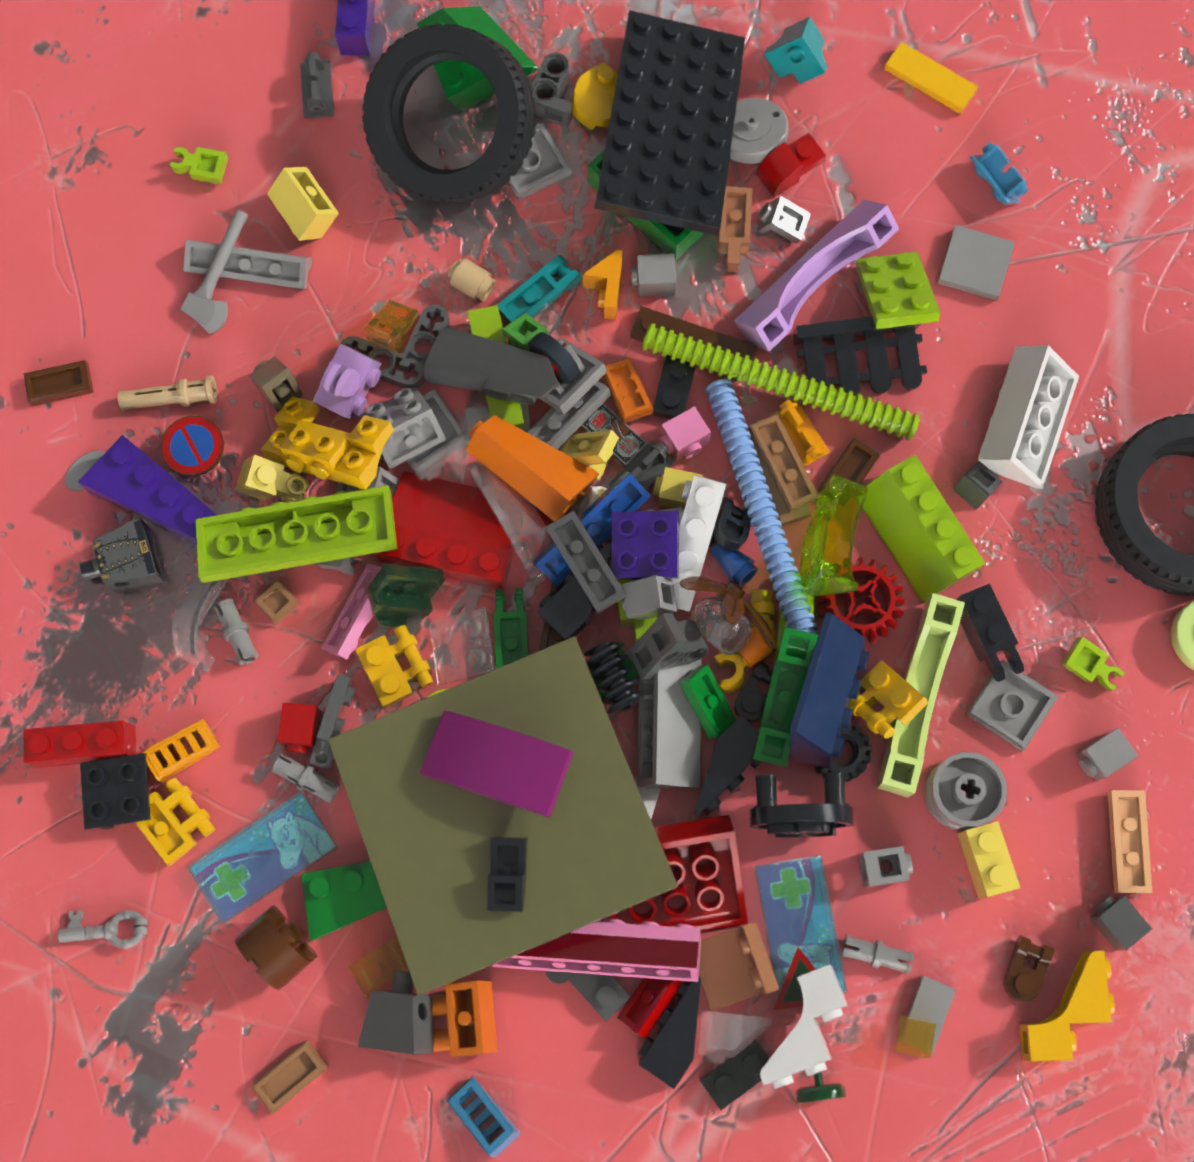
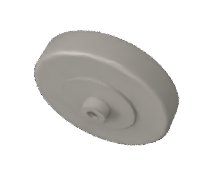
M748 98L737 101L730 159L746 164L760 163L784 142L787 143L789 135L788 119L782 108L769 100L761 98Z

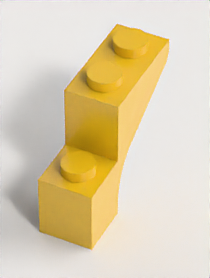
M1085 951L1080 955L1057 1009L1049 1017L1035 1023L1019 1024L1022 1060L1031 1062L1073 1060V1052L1077 1049L1075 1032L1070 1030V1024L1112 1022L1111 1014L1115 1012V1002L1112 993H1109L1107 979L1111 977V964L1109 959L1105 958V951Z

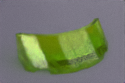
M833 474L820 492L819 499L815 503L814 516L806 530L801 552L799 576L801 577L800 584L806 587L805 593L820 596L858 591V583L855 582L852 574V548L857 523L867 496L868 487Z

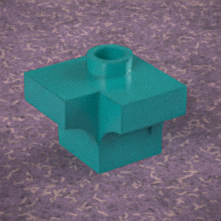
M810 16L785 28L782 36L774 44L767 47L764 53L779 78L793 73L800 84L824 74L828 67L823 55L825 39Z

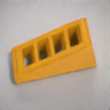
M202 719L158 742L142 753H146L147 764L155 778L164 783L219 749L220 745L206 721ZM199 732L207 746L201 748L193 735ZM186 739L194 751L190 755L182 744ZM173 747L176 748L181 757V760L177 762L170 751ZM162 754L169 765L166 768H163L158 759V756Z

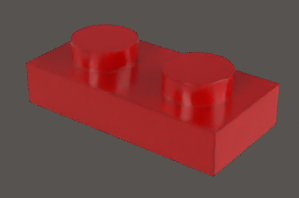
M644 978L617 1018L646 1039L684 981Z

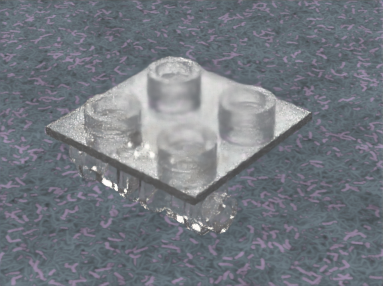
M486 607L429 622L437 684L439 686L483 675L496 669L492 652L494 647L491 645L492 636H490L488 624L490 619L487 617Z

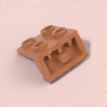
M756 921L701 940L699 977L701 978V984L711 1010L714 1011L763 993L768 994L779 990Z

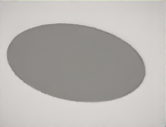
M92 451L78 458L67 471L65 477L67 488L73 491L84 490L85 488L78 481L104 455V452Z

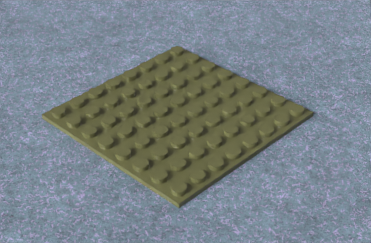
M575 636L328 739L418 996L678 887ZM444 710L504 727L574 752L550 818L494 801L488 797L462 790L454 785L420 774ZM492 837L528 838L526 887L522 912L487 911Z

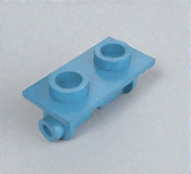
M991 142L982 149L984 155H971L970 159L975 164L974 170L982 179L990 183L993 187V195L1001 203L1018 204L1020 202L1018 198L1028 192L1027 182L1015 166H1012L1006 173L1003 171L1011 161L999 145H994Z

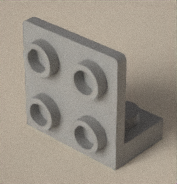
M416 387L411 389L404 388L398 391L393 398L383 403L372 404L366 409V412L360 415L361 418L367 415L390 421L394 431L389 436L381 452L389 469L446 440L431 407Z

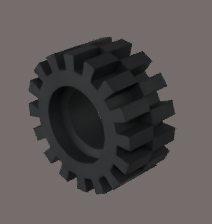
M850 722L849 728H842L840 738H843L852 747L853 755L851 760L846 764L832 762L831 769L814 765V770L817 774L844 772L845 783L857 778L866 770L868 763L871 761L870 752L872 751V745L868 744L869 737L861 732L863 729L860 726L855 727L852 725L853 722Z

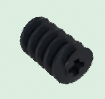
M607 642L583 653L584 656H592L587 661L588 667L597 668L592 673V678L594 680H603L596 687L598 692H608L602 698L604 705H612L607 710L608 716L620 714L638 705L637 700L644 695L643 691L632 690L639 682L638 678L628 679L627 677L634 670V667H623L622 665L629 658V655L617 653L624 646L623 642Z

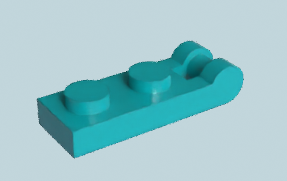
M558 255L498 304L499 313L509 324L524 313H527L534 319L566 291L576 287L581 281L582 276L576 270H571L567 266V260L562 255ZM559 274L562 279L557 282L552 277L553 275Z

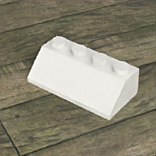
M1049 345L1015 347L978 460L994 474L1037 489H1043L1079 379V375Z

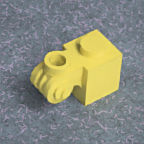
M253 455L243 461L235 491L263 501L277 494L281 496L285 503L301 501L305 498L304 494L307 493L306 488H308L310 482L299 473L290 474L283 471L284 465Z

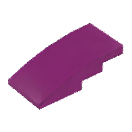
M444 710L420 774L454 785L462 790L488 797L494 801L550 818L574 752L504 727Z

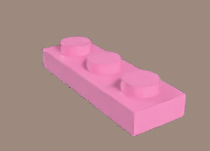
M371 564L366 565L321 649L331 655L348 659L350 653L357 647L358 639L363 629L371 621L373 611L381 596L388 590L393 573L383 567Z

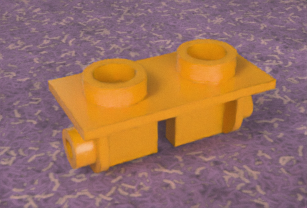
M789 399L780 405V410L770 415L779 414L805 467L830 453L798 401L792 403Z

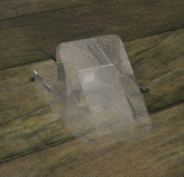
M462 432L410 468L420 480L426 477L430 481L444 471L442 466L447 464L457 481L463 483L469 454L465 449L471 437L468 433Z

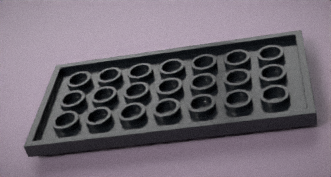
M629 10L595 200V209L718 235L721 227L745 37Z

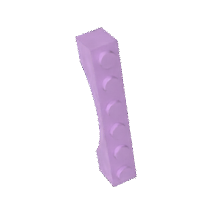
M863 200L741 313L734 322L745 340L763 350H772L791 332L800 308L824 281L847 264L879 249L899 230L888 206L882 203Z

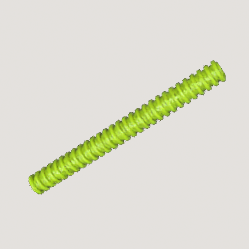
M651 323L646 331L642 344L644 351L651 349L653 354L660 352L662 357L669 355L673 361L678 358L682 364L686 361L690 363L689 366L691 367L698 365L700 370L707 368L709 373L716 371L720 377L724 374L727 375L729 380L733 377L737 379L736 382L738 383L745 381L747 386L754 384L755 389L759 390L762 387L765 388L764 391L767 393L771 390L774 391L776 396L780 393L783 394L785 399L792 397L794 402L801 400L802 405L806 406L809 403L812 404L811 408L815 409L818 406L821 407L823 412L827 409L830 410L832 415L839 413L840 418L847 416L849 421L853 422L856 419L858 424L862 425L865 422L868 423L870 428L877 426L878 431L885 429L887 434L894 432L896 437L900 438L903 435L905 440L908 441L914 437L920 422L918 413L911 415L909 410L902 412L898 406L891 408L889 403L882 405L880 400L873 402L871 397L864 399L860 393L855 396L851 390L844 392L842 387L835 389L833 384L826 386L824 381L817 383L813 377L809 380L806 379L804 374L800 377L796 375L797 372L795 371L788 373L786 368L779 370L775 364L773 367H770L766 361L762 364L759 363L757 358L753 361L749 359L750 356L748 355L741 357L739 352L732 354L728 348L724 351L721 350L719 345L715 348L712 347L710 342L706 345L702 343L703 340L701 339L694 341L692 336L685 338L683 337L684 333L680 332L677 335L674 334L672 329L668 332L665 331L663 326L660 329L656 328L654 323Z

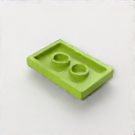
M903 252L900 254L856 259V271L876 329L939 322L940 310L918 252Z

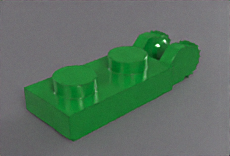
M523 588L515 589L516 611L504 612L505 593H503V589H495L496 613H494L496 669L529 656L527 612L524 611Z

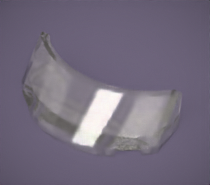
M474 461L466 465L474 483L479 487L480 492L485 497L512 544L515 553L522 562L529 579L533 581L542 576L544 573L533 562L553 541L547 533L546 526L535 506L480 461Z
M197 570L189 578L188 583L176 602L172 619V639L177 657L207 674L215 658L208 653L206 647L210 637L198 631L197 628L228 579L202 583L198 577ZM268 572L258 573V574H259V575H262V576H266V575L268 574ZM247 576L235 577L243 583L248 579Z

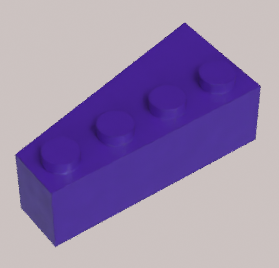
M123 435L78 481L89 493L99 498L101 497L124 510L126 509L197 544L195 519L217 515Z

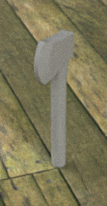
M238 209L232 218L204 281L194 293L188 292L181 311L196 320L209 334L219 331L225 324L228 316L227 303L212 300V295L248 217V214Z

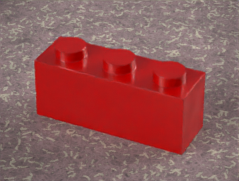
M124 720L23 729L24 763L38 768L80 764L136 754V729L134 725Z

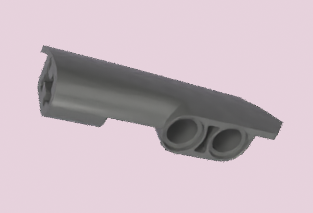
M449 327L444 328L435 340L424 366V377L427 383L479 390L486 396L494 399L523 404H535L537 398L543 399L559 386L549 357Z

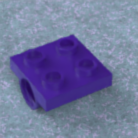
M678 511L612 512L611 571L616 579L636 581L655 575L668 579L679 578Z

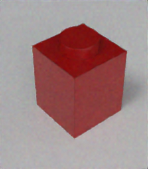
M282 703L277 742L287 747L286 752L306 754L307 749H314L320 726L321 710L316 705Z

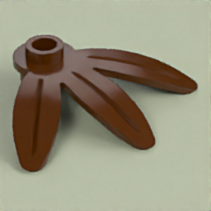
M700 576L688 577L680 581V585L687 590L717 593L716 596L723 601V617L730 624H735L742 617L744 611H746L766 644L770 648L776 649L775 639L770 627L760 613L743 597L746 592L737 584L729 581L726 585L723 582L719 583Z

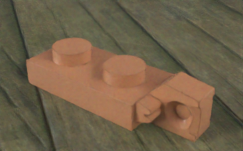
M726 186L718 247H720L719 254L727 255L726 272H738L740 255L747 256L753 188Z

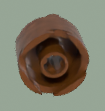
M272 905L235 939V943L246 961L252 960L258 967L256 970L257 974L270 986L279 990L293 980L318 956L308 943L302 942L306 935L301 928L294 922L287 925L285 916L276 906Z

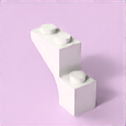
M830 964L797 977L803 994V1012L798 1024L761 1069L760 1077L763 1085L772 1083L774 1089L794 1082L793 1074L805 1070L807 1077L826 1070L825 1062L832 1060L816 1018L822 1017L823 1022L838 1018L843 1015L841 1009L847 1007L848 1004L834 969Z

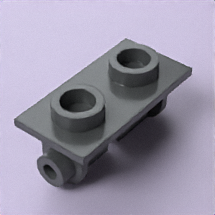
M310 52L304 59V63L300 64L304 118L335 116L330 61H322L318 53Z
M651 441L608 485L611 486L628 471L647 491L656 482L657 476L661 477L664 474L665 467L669 468L675 460L667 454L669 450L662 442L656 444Z

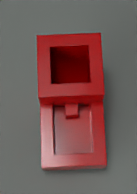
M807 133L789 145L784 142L775 148L760 164L757 176L774 198L799 183L800 176L825 162L826 154L811 134Z

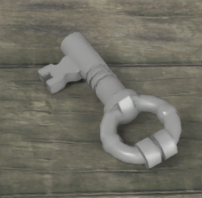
M77 910V914L74 911H69L68 919L71 921L68 924V928L59 929L58 931L60 943L106 938L113 946L128 949L138 944L143 937L147 936L148 919H145L136 911L125 910L116 914L105 925L82 927L80 921L83 919V911ZM123 919L134 920V937L129 940H121L117 937V924Z

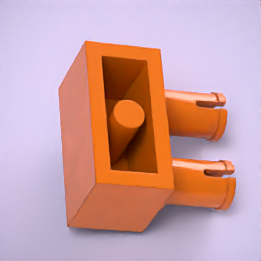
M477 980L446 984V993L430 995L433 1004L432 1016L447 1015L448 1029L433 1031V1040H435L433 1052L450 1050V1057L498 1052L492 981Z

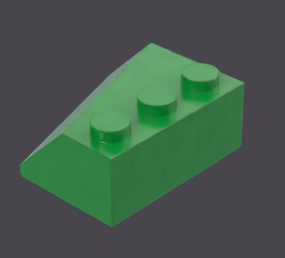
M481 6L442 8L417 23L421 29L424 26L434 24H453L473 29L494 39L508 49L512 56L516 57L525 70L524 74L526 76L539 70L538 66ZM449 60L433 64L447 99L461 112L468 110L495 94L491 83L485 75L468 63Z

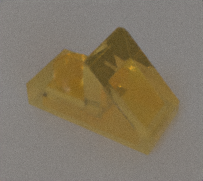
M389 300L364 328L363 334L370 342L401 353L404 335L417 321L418 310Z

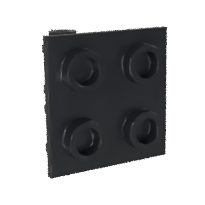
M146 753L80 763L84 830L94 828L111 829L114 828V825L151 820Z

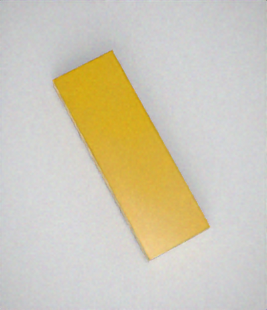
M903 42L899 44L884 68L887 72L960 115L978 89V86Z

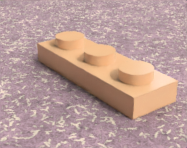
M1145 790L1108 791L1114 893H1153Z

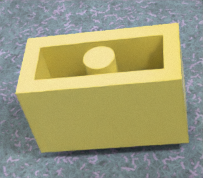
M307 167L283 168L267 192L276 209L285 219L298 240L321 239L339 214Z
M998 821L957 833L978 899L1020 888Z

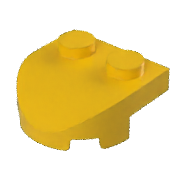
M605 62L600 63L580 76L571 98L573 115L581 124L589 129H594L595 126L606 128L609 126L617 73Z

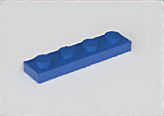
M626 471L578 518L596 547H598L612 534V512L636 511L651 495L630 472ZM554 542L533 561L556 587L571 572Z

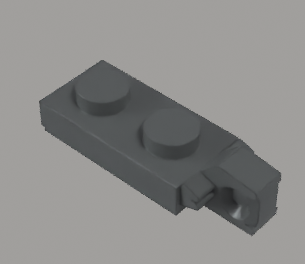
M343 675L336 677L310 759V763L330 769L335 759L328 739L342 734L345 719H342L341 715L344 706L350 707L356 688L351 687L352 680L349 677Z

